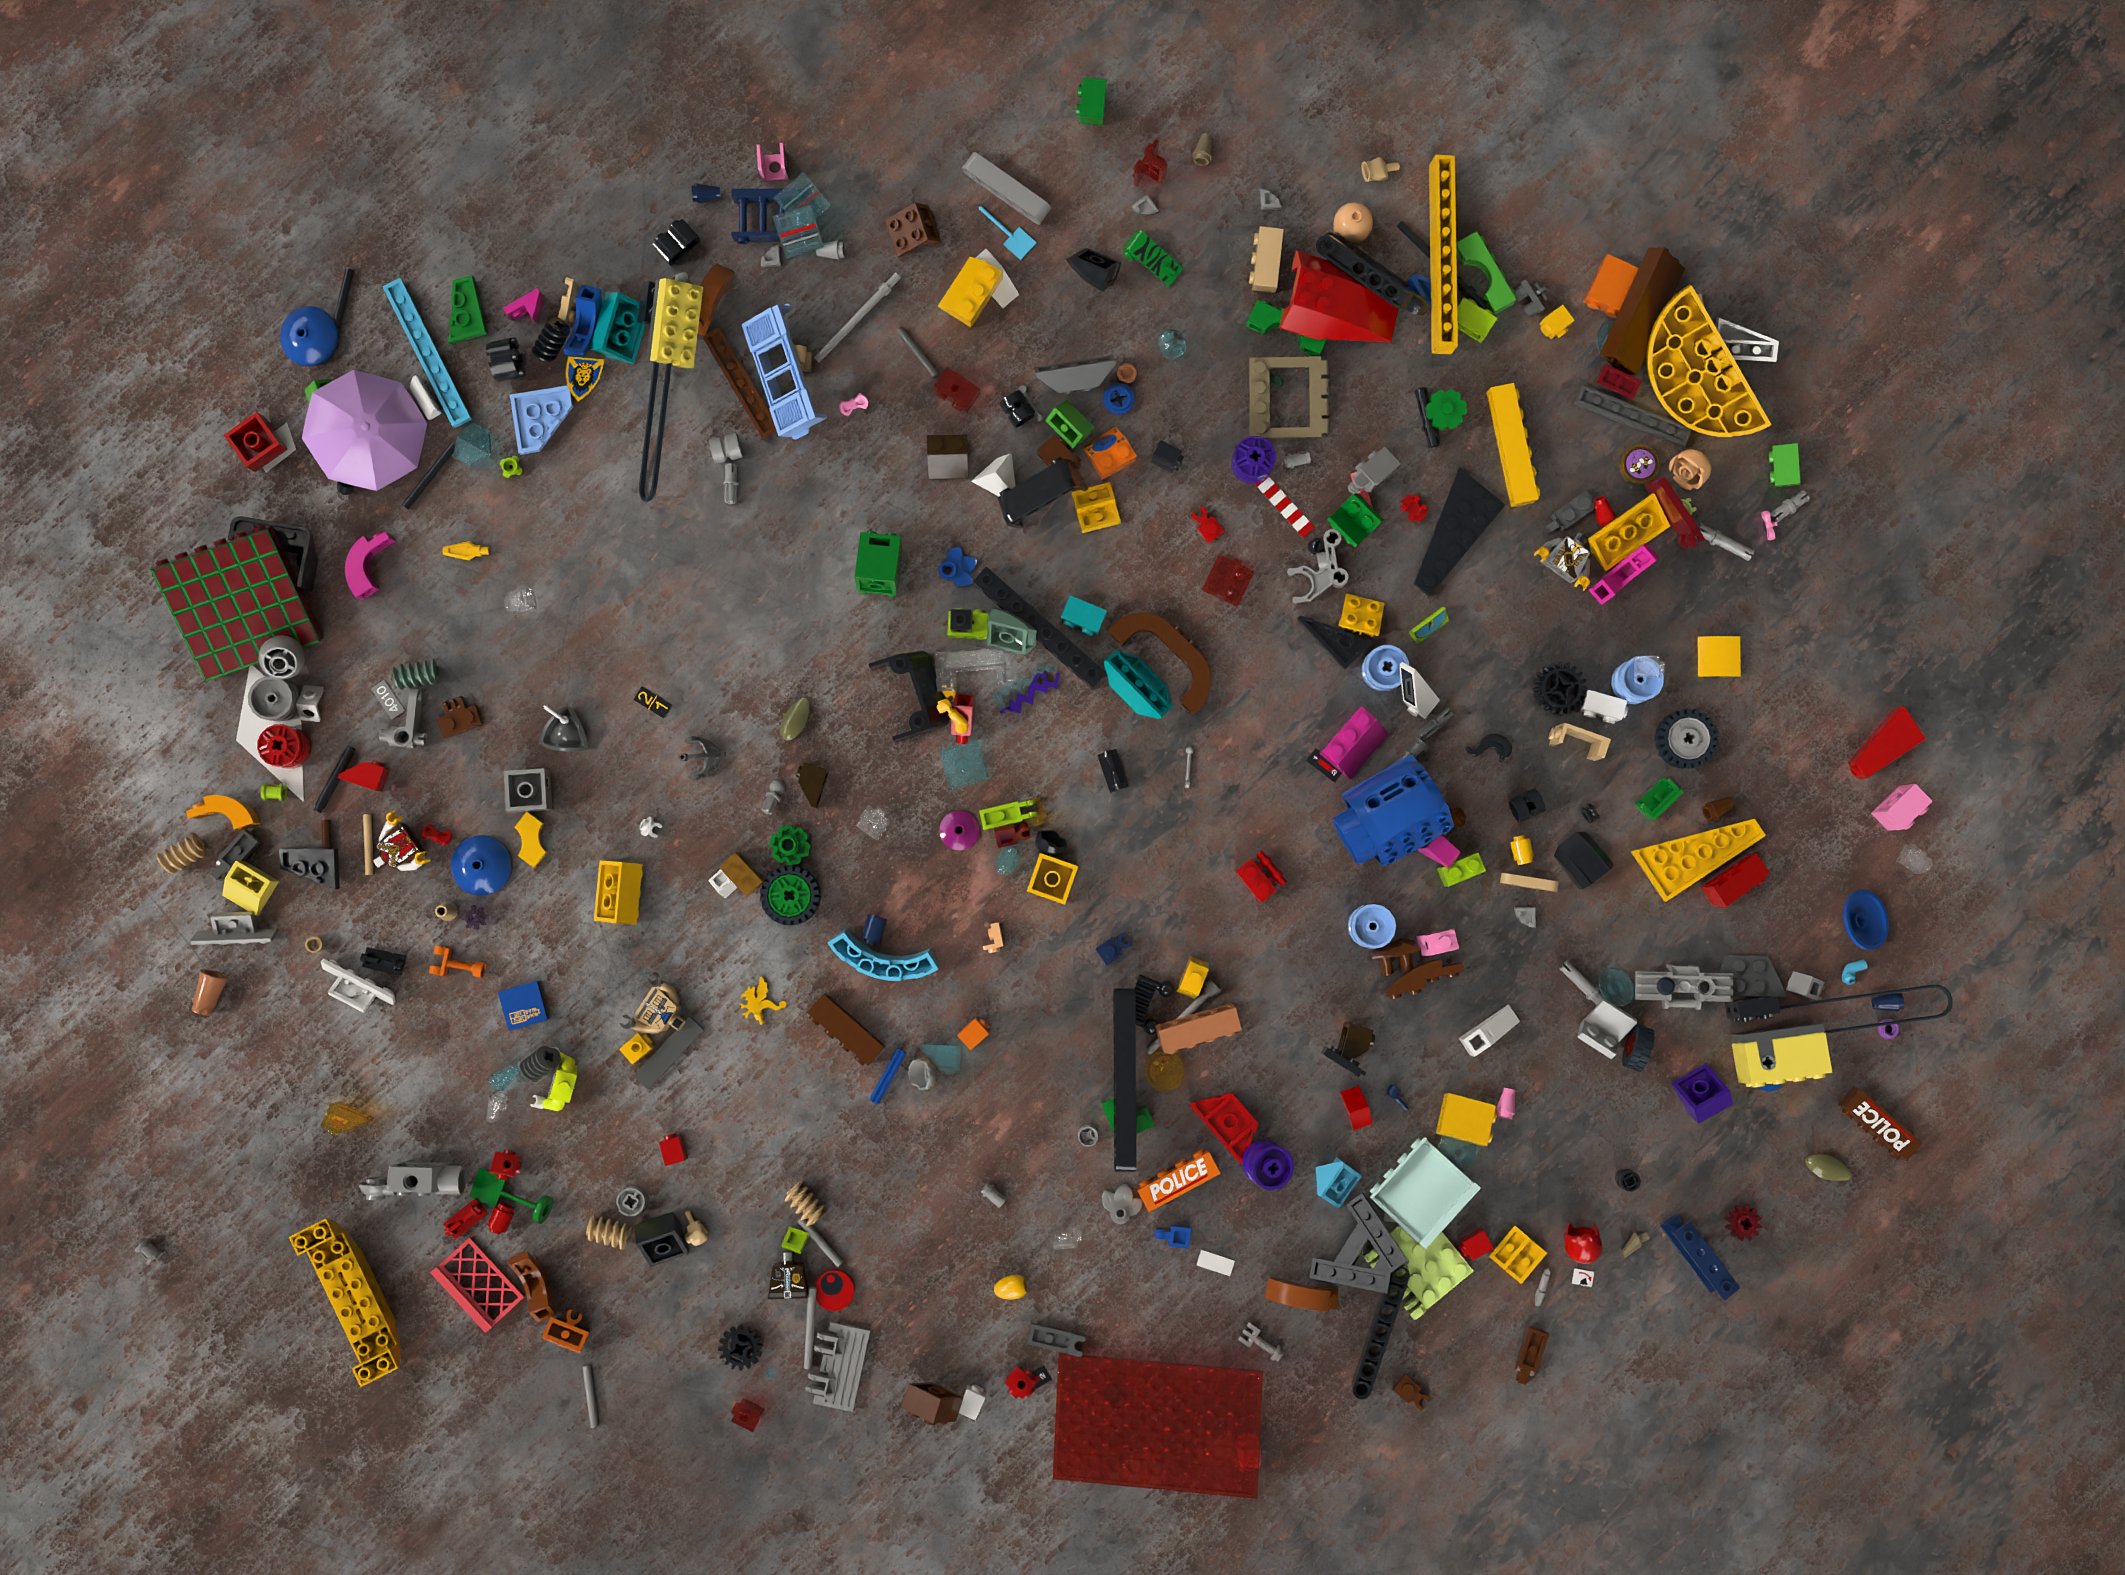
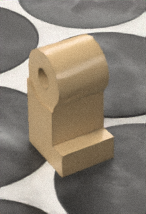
M794 345L802 371L811 372L812 352H806L807 347Z

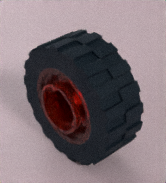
M1638 1024L1632 1028L1622 1055L1623 1067L1638 1072L1644 1069L1654 1045L1655 1032L1653 1029Z

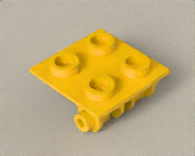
M1346 593L1338 627H1342V630H1353L1354 633L1359 631V634H1362L1363 632V634L1371 635V637L1379 636L1385 603Z

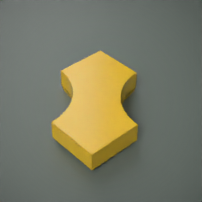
M526 812L514 827L522 839V847L518 856L530 866L536 868L547 853L540 840V833L544 823L531 813Z

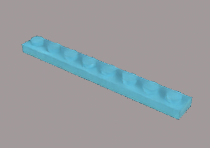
M398 278L382 286L452 427L456 428L472 420L403 280Z

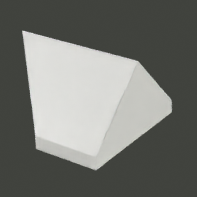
M1012 454L996 458L971 482L997 496H1000L999 493L1006 488H1014L1015 478Z

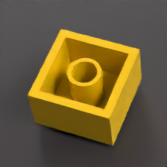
M1040 853L1027 892L1065 905L1078 866Z

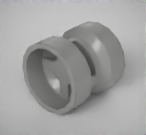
M1086 1124L1079 1129L1078 1139L1080 1143L1086 1147L1096 1144L1098 1132L1093 1125Z

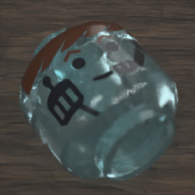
M1174 329L1167 330L1160 335L1158 345L1165 358L1170 360L1177 359L1184 354L1186 343L1179 331Z

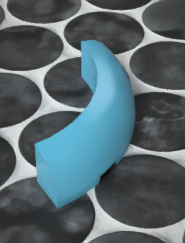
M848 928L827 942L841 960L856 968L858 972L877 979L888 981L917 979L939 970L938 960L931 947L912 955H887L865 946Z

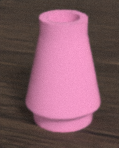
M1503 1089L1495 1109L1498 1117L1512 1119L1513 1115H1515V1090Z

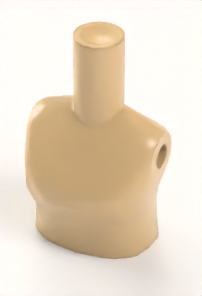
M1382 157L1371 161H1363L1361 165L1362 175L1366 182L1384 181L1388 178V172L1396 171L1400 168L1398 162L1386 164Z

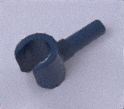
M1390 1085L1386 1094L1407 1111L1409 1107L1398 1097L1401 1091Z

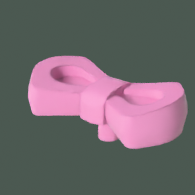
M859 393L855 398L849 399V401L842 400L839 405L840 412L845 416H849L853 409H866L868 398L864 394Z
M1768 510L1763 511L1761 516L1767 529V540H1774L1775 532L1773 526H1777V522L1772 523L1770 512Z

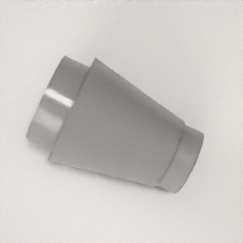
M840 240L817 244L816 254L818 257L841 260V258L846 257V244Z

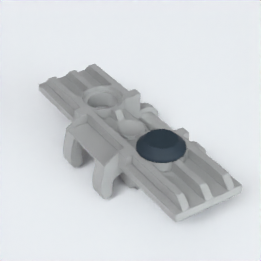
M1667 964L1666 968L1669 972L1635 971V1000H1662L1663 1009L1686 1007L1700 1010L1702 1001L1733 1002V973H1700L1699 966L1696 964H1689L1688 966ZM1703 981L1708 982L1710 986L1706 993L1700 990V984ZM1672 993H1694V1000L1672 999Z

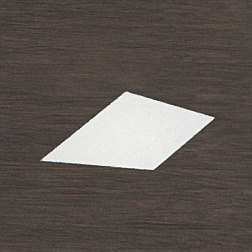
M251 665L248 672L236 741L304 802L303 765L295 769L275 767L267 764L260 757L257 750L259 736L269 726L283 724L302 730L299 714L297 713L287 721H269L259 718L252 712L248 705L250 687L255 681L265 676Z

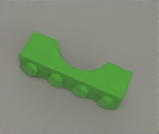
M1475 232L1456 243V256L1462 266H1475L1481 269L1487 277L1488 290L1483 297V300L1487 303L1485 305L1486 308L1496 315L1512 306L1516 301V293L1512 287L1508 286L1504 272L1498 269L1495 256L1489 253L1483 236H1479L1478 232Z

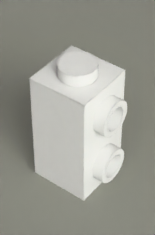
M1591 690L1583 692L1586 694V698L1581 699L1583 705L1579 706L1578 711L1584 712V716L1590 718L1602 717L1604 722L1612 724L1626 717L1628 712L1627 700Z

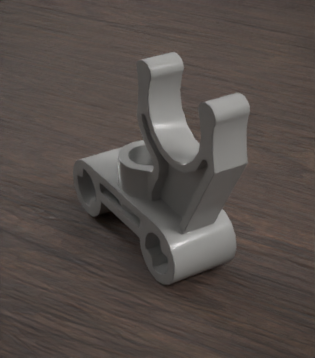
M1329 529L1323 536L1325 552L1316 553L1318 572H1315L1308 566L1288 569V576L1292 577L1296 574H1303L1312 583V588L1307 595L1293 597L1292 602L1294 605L1310 603L1331 586L1343 588L1347 584L1348 573L1345 569L1338 568L1335 549L1341 543V534L1338 530ZM1330 535H1335L1337 537L1335 543H1329L1327 541ZM1336 574H1340L1345 580L1338 583V580H1334L1333 577Z

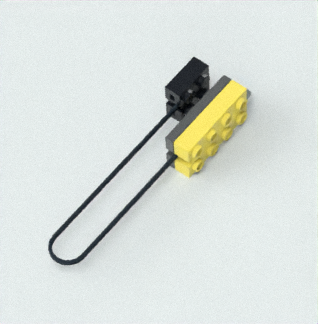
M685 272L676 273L670 279H658L656 283L651 281L642 282L638 322L650 325L646 361L653 362L639 481L640 498L647 502L651 501L655 496L658 484L671 366L682 369L694 368L703 287L693 285L689 275ZM659 364H666L652 486L646 498L644 488Z

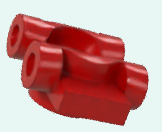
M1409 494L1400 501L1402 503L1400 506L1401 510L1404 513L1407 511L1409 514L1407 516L1411 522L1415 520L1416 523L1427 516L1425 512L1428 510L1425 504L1419 506L1418 502L1421 499L1417 494L1413 497Z

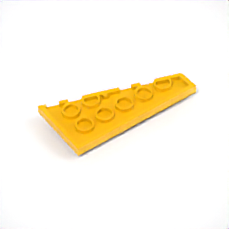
M1750 819L1630 852L1663 901L1667 902L1766 835L1757 821Z

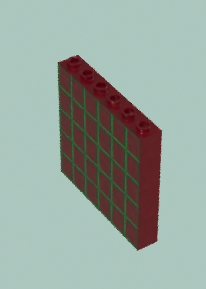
M264 524L253 528L254 532L248 534L245 531L233 535L234 539L228 541L226 538L219 539L213 542L214 546L208 548L206 545L199 546L191 554H188L187 551L175 555L176 559L170 561L167 558L155 562L156 566L150 569L204 682L259 663V650L264 642L271 637L288 636L298 641L302 647L320 642L323 638L302 589L297 587L298 580L272 525L265 527Z

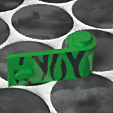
M1139 229L1122 248L1126 259L1131 262L1133 260L1140 261L1167 287L1173 283L1184 269L1145 232Z

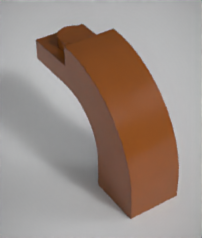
M717 263L708 271L700 284L703 287L698 334L702 336L709 333L716 307L722 296L730 289L735 272Z
M526 1251L508 1258L509 1266L519 1276L524 1286L530 1315L536 1322L556 1316L553 1292L547 1274L536 1255L531 1256Z
M1268 1278L1265 1298L1288 1306L1328 1311V1309H1336L1339 1289L1335 1287L1308 1286L1283 1278Z

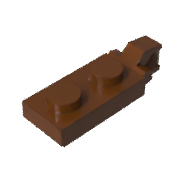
M1528 1325L1515 1364V1370L1518 1371L1516 1377L1518 1383L1526 1385L1529 1375L1534 1376V1373H1537L1549 1337L1548 1332Z

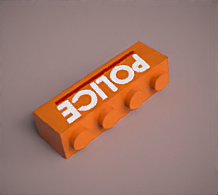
M1200 1149L1192 1154L1193 1158L1187 1161L1182 1159L1174 1164L1175 1167L1169 1171L1167 1168L1157 1173L1158 1177L1152 1180L1147 1178L1141 1181L1137 1191L1148 1212L1221 1174L1210 1152Z

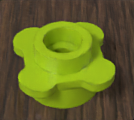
M517 456L500 461L505 478L522 473V468L519 466L520 459Z

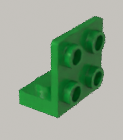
M1358 493L1352 494L1340 508L1327 518L1332 528L1338 530L1344 536L1346 542L1354 547L1359 545L1384 520Z

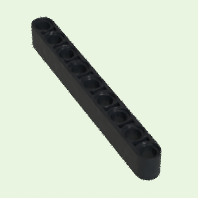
M1114 988L1115 1172H1136L1135 989Z

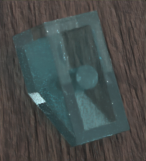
M925 1043L920 1045V1049L939 1070H944V1074H956V1071L961 1070L962 1045Z

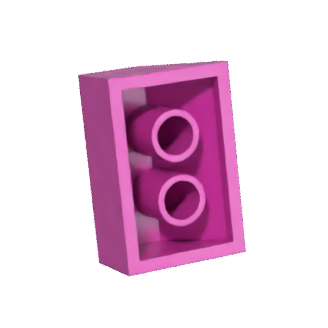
M1361 706L1319 754L1350 780L1389 734L1379 721Z

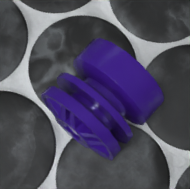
M1261 436L1244 438L1237 445L1232 457L1231 467L1234 475L1240 481L1247 484H1257L1264 481L1269 476L1276 462L1274 446ZM1252 454H1255V457L1258 458L1257 462H1254V459L1251 458Z

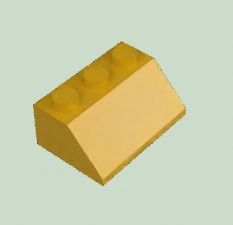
M969 257L938 307L967 326L972 327L1003 280V272L987 261Z
M600 860L594 921L637 924L643 864Z

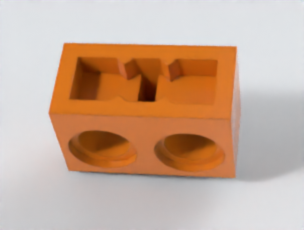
M976 1017L957 1036L972 1050L990 1033L988 1030L990 1025L983 1018L979 1020Z

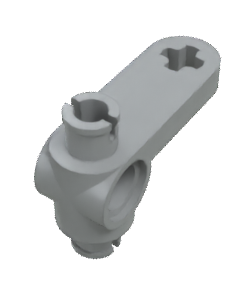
M421 688L410 689L405 727L391 726L389 730L381 729L379 734L385 736H379L380 742H388L389 746L416 748L417 745L425 746L427 744V740H421V738L427 739V733H419L423 701ZM407 732L409 739L404 743L402 735Z

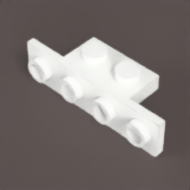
M322 959V969L338 977L328 991L330 996L363 1013L366 1012L375 997L393 1006L395 1005V996L390 989L385 987L382 989L376 986L374 981L358 977L355 971L341 968L334 960Z

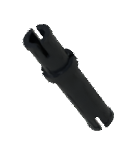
M1421 387L1414 390L1422 419V431L1425 432L1428 448L1440 446L1441 443L1437 428L1433 427L1432 420L1426 417L1425 407L1430 403L1427 387Z

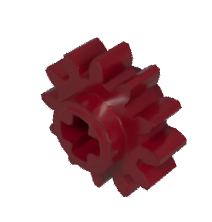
M1744 1204L1743 1208L1735 1205L1736 1211L1728 1210L1731 1217H1724V1219L1730 1222V1224L1725 1226L1726 1229L1732 1230L1730 1236H1737L1740 1241H1743L1744 1237L1751 1241V1234L1759 1236L1756 1229L1763 1228V1226L1757 1222L1762 1217L1755 1215L1757 1213L1756 1209H1750L1749 1205ZM1746 1220V1225H1741V1221Z

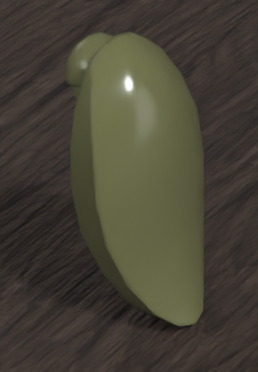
M801 698L794 703L782 719L780 733L786 741L796 738L806 725L809 716V702L806 698Z
M1814 1154L1807 1156L1805 1159L1808 1168L1823 1179L1843 1181L1851 1178L1849 1169L1832 1156Z

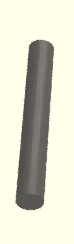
M900 327L896 332L932 378H935L939 372L906 330Z

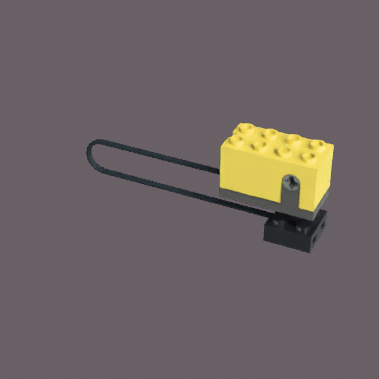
M1925 985L1779 1006L1778 997H1761L1725 1002L1727 1019H1734L1735 1022L1753 1021L1754 1018H1774L1773 1014L1780 1013V1009L1927 988H1939L1944 991L1948 998L1946 1010L1941 1014L1833 1030H1825L1824 1024H1803L1731 1034L1730 1038L1731 1043H1733L1732 1049L1738 1083H1745L1746 1087L1765 1086V1082L1766 1084H1783L1785 1079L1786 1081L1793 1082L1806 1080L1805 1076L1806 1078L1813 1079L1825 1078V1074L1832 1073L1826 1039L1827 1033L1940 1018L1950 1012L1953 1005L1952 996L1941 985Z

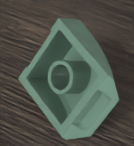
M992 608L988 618L987 645L1025 655L1028 654L1036 646V630L1020 617L1002 609Z

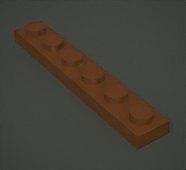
M720 327L704 335L705 343L762 439L764 440L775 434L777 430L771 413Z

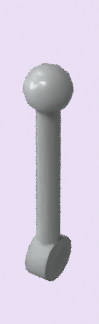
M1024 385L1020 386L1019 390H1021V392L1027 399L1028 403L1035 411L1037 421L1042 422L1044 420V416L1038 412L1037 408L1033 404L1032 400L1026 392V387Z
M1191 746L1186 748L1188 754L1185 788H1189L1191 755L1194 752Z

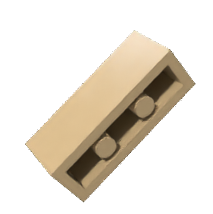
M1260 226L1258 233H1254L1253 245L1257 246L1256 252H1252L1251 264L1255 265L1254 272L1250 271L1249 277L1252 291L1276 292L1284 229Z

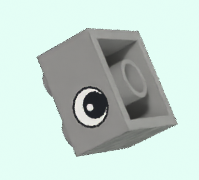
M549 769L504 771L506 812L552 810L551 775Z

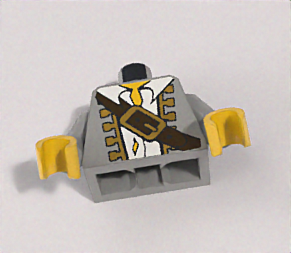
M1579 532L1574 539L1568 536L1564 539L1555 538L1546 542L1534 553V556L1537 554L1541 556V563L1571 584L1576 581L1575 587L1581 584L1583 591H1585L1590 584L1588 579L1590 574V559L1588 556L1590 552L1583 547L1588 541V537Z

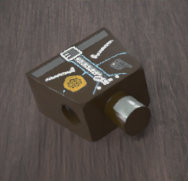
M783 1251L782 1263H775L772 1267L768 1299L808 1298V1282L804 1263L794 1262L793 1251Z

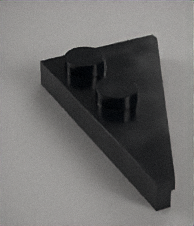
M1300 615L1297 618L1302 626L1344 670L1373 644L1370 640L1357 637L1352 633L1344 632L1328 624L1325 625L1314 621V619Z

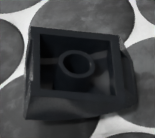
M1088 248L1066 259L1072 269L1082 279L1103 292L1108 287L1113 286L1122 263Z
M1576 832L1557 847L1554 854L1555 859L1579 890L1590 886L1615 866L1586 832Z

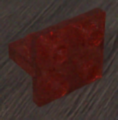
M1155 139L1153 144L1149 143L1144 151V158L1142 161L1139 159L1133 168V185L1136 187L1144 175H1147L1161 185L1166 178L1168 164L1162 157L1157 155L1159 140Z
M1218 555L1202 591L1237 607L1254 571L1241 565L1242 561L1237 558L1232 561L1222 555Z

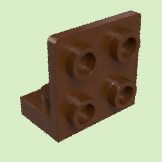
M913 203L885 220L897 256H902L922 244L937 245L941 242L929 205Z

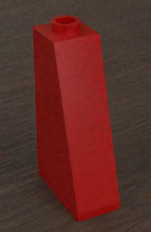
M1904 705L1892 709L1850 759L1848 764L1854 777L1858 779L1868 778L1926 740Z

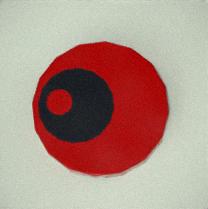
M833 1269L824 1272L815 1283V1287H817L816 1301L825 1310H842L853 1300L855 1293L854 1283L850 1275L842 1270Z

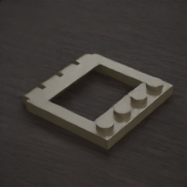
M1321 356L1249 358V435L1261 436L1265 439L1321 438L1322 434L1329 433V419H1322L1323 415H1329V399H1321V395H1329V379H1321V375H1329V361L1321 360ZM1269 368H1309L1310 427L1270 428Z

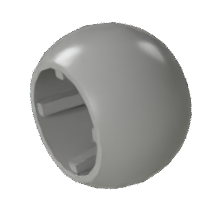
M283 635L274 636L266 640L261 646L258 660L262 670L270 677L289 679L296 676L303 669L305 652L300 643L295 639ZM276 659H282L285 663L280 664Z

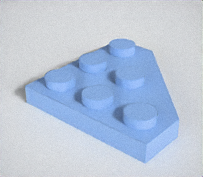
M568 386L510 395L518 453L523 455L540 452L574 407L572 394Z

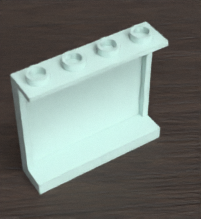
M1424 1137L1422 1140L1418 1138L1410 1146L1413 1150L1409 1155L1404 1153L1397 1160L1399 1165L1395 1170L1390 1168L1383 1176L1386 1180L1381 1185L1377 1182L1370 1190L1372 1195L1369 1198L1426 1249L1481 1188L1475 1182L1473 1183Z

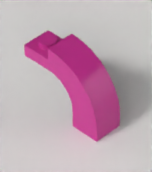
M385 531L375 534L372 540L362 536L355 542L348 553L345 563L346 580L354 596L360 600H364L379 590L371 578L370 563L378 552L395 542L392 535Z
M1645 543L1611 569L1589 591L1602 605L1616 595L1634 577L1653 564L1659 556Z

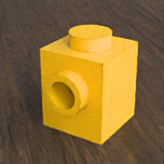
M1562 305L1540 322V328L1545 336H1549L1550 339H1553L1555 336L1560 338L1569 331L1567 328L1575 320L1564 305Z
M639 1032L619 1050L631 1064H635L654 1048L652 1045L653 1040L647 1033Z

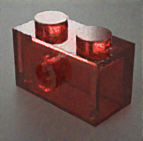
M948 367L945 368L933 386L936 392L935 395L943 401L949 400L952 402V407L960 412L963 410L968 413L981 394L980 388Z

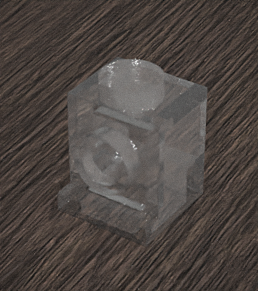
M1905 844L1896 862L1916 874L1928 872L1933 865L1932 859L1927 857L1925 851L1916 848L1917 845Z

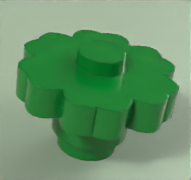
M1452 389L1447 390L1446 393L1443 390H1438L1430 397V403L1427 404L1425 410L1426 417L1432 420L1433 427L1439 430H1444L1448 427L1453 430L1463 422L1462 417L1467 413V403L1464 400H1460L1461 395L1459 392H1455Z
M792 825L780 827L778 830L779 834H773L769 846L774 849L772 857L779 863L786 862L789 866L800 864L802 857H807L811 849V844L806 842L809 835L802 828L795 829Z

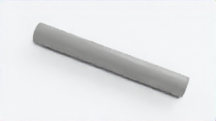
M800 1218L797 1221L837 1267L844 1262L812 1225L806 1226L808 1222L806 1219L801 1220Z
M588 1364L582 1366L590 1427L596 1428L599 1426L591 1365Z

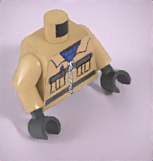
M653 972L657 980L651 981L648 978L652 988L632 1018L635 1020H632L628 1015H623L625 1019H629V1022L625 1025L619 1024L624 1029L631 1028L648 1034H658L660 1031H667L670 1026L679 1031L684 1026L685 1020L678 1016L682 1008L679 1004L678 994L672 985L665 980H661L659 974Z

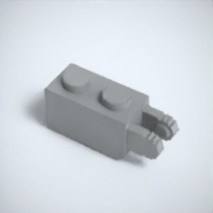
M1383 447L1379 452L1374 450L1367 457L1369 461L1365 462L1363 460L1355 467L1357 472L1352 476L1354 480L1348 485L1350 493L1356 494L1361 489L1371 492L1398 468L1401 463L1386 447Z

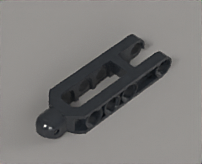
M1328 232L1317 240L1316 250L1320 255L1398 309L1405 308L1415 315H1425L1428 311L1429 305L1427 301L1418 295L1417 291L1410 284L1338 233ZM1326 239L1331 242V248L1326 245ZM1358 262L1364 265V271L1358 268ZM1374 274L1380 276L1381 282H1377L1374 279ZM1390 286L1396 287L1397 293H1393L1390 290Z

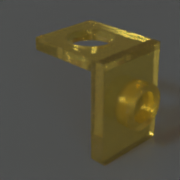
M1038 796L1029 799H1035V803L1039 807L1038 816L1026 819L1028 824H1033L1034 827L1045 823L1044 819L1047 818ZM1021 807L1023 813L1028 814L1027 807Z

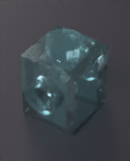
M1009 846L1007 849L1002 848L993 865L997 867L996 872L1007 876L1008 873L1012 875L1020 860V856L1017 855L1019 851Z

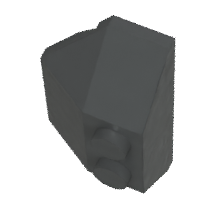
M1108 355L1034 367L1037 378L1058 393L1072 394L1075 390L1091 391L1094 387H1099L1116 363L1114 356Z

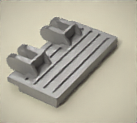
M830 1322L829 1331L835 1332L837 1335L818 1332L817 1338L835 1342L834 1348L817 1344L814 1347L815 1351L824 1353L820 1372L829 1374L824 1375L814 1372L808 1374L809 1379L825 1382L826 1386L823 1388L806 1385L805 1391L815 1394L814 1404L853 1412L871 1329Z

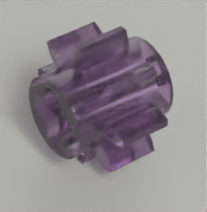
M471 905V910H463L466 914L461 920L467 922L466 928L474 925V929L479 930L480 924L487 925L485 917L489 915L484 914V907H480L477 910L476 905ZM473 914H477V915H476V918L478 919L477 921H473V920H474V917L472 916Z

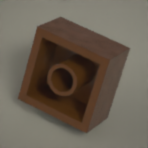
M932 1382L908 1384L901 1408L907 1410L910 1416L923 1418L926 1424L933 1426L936 1423L947 1424L948 1422L957 1421L963 1397Z

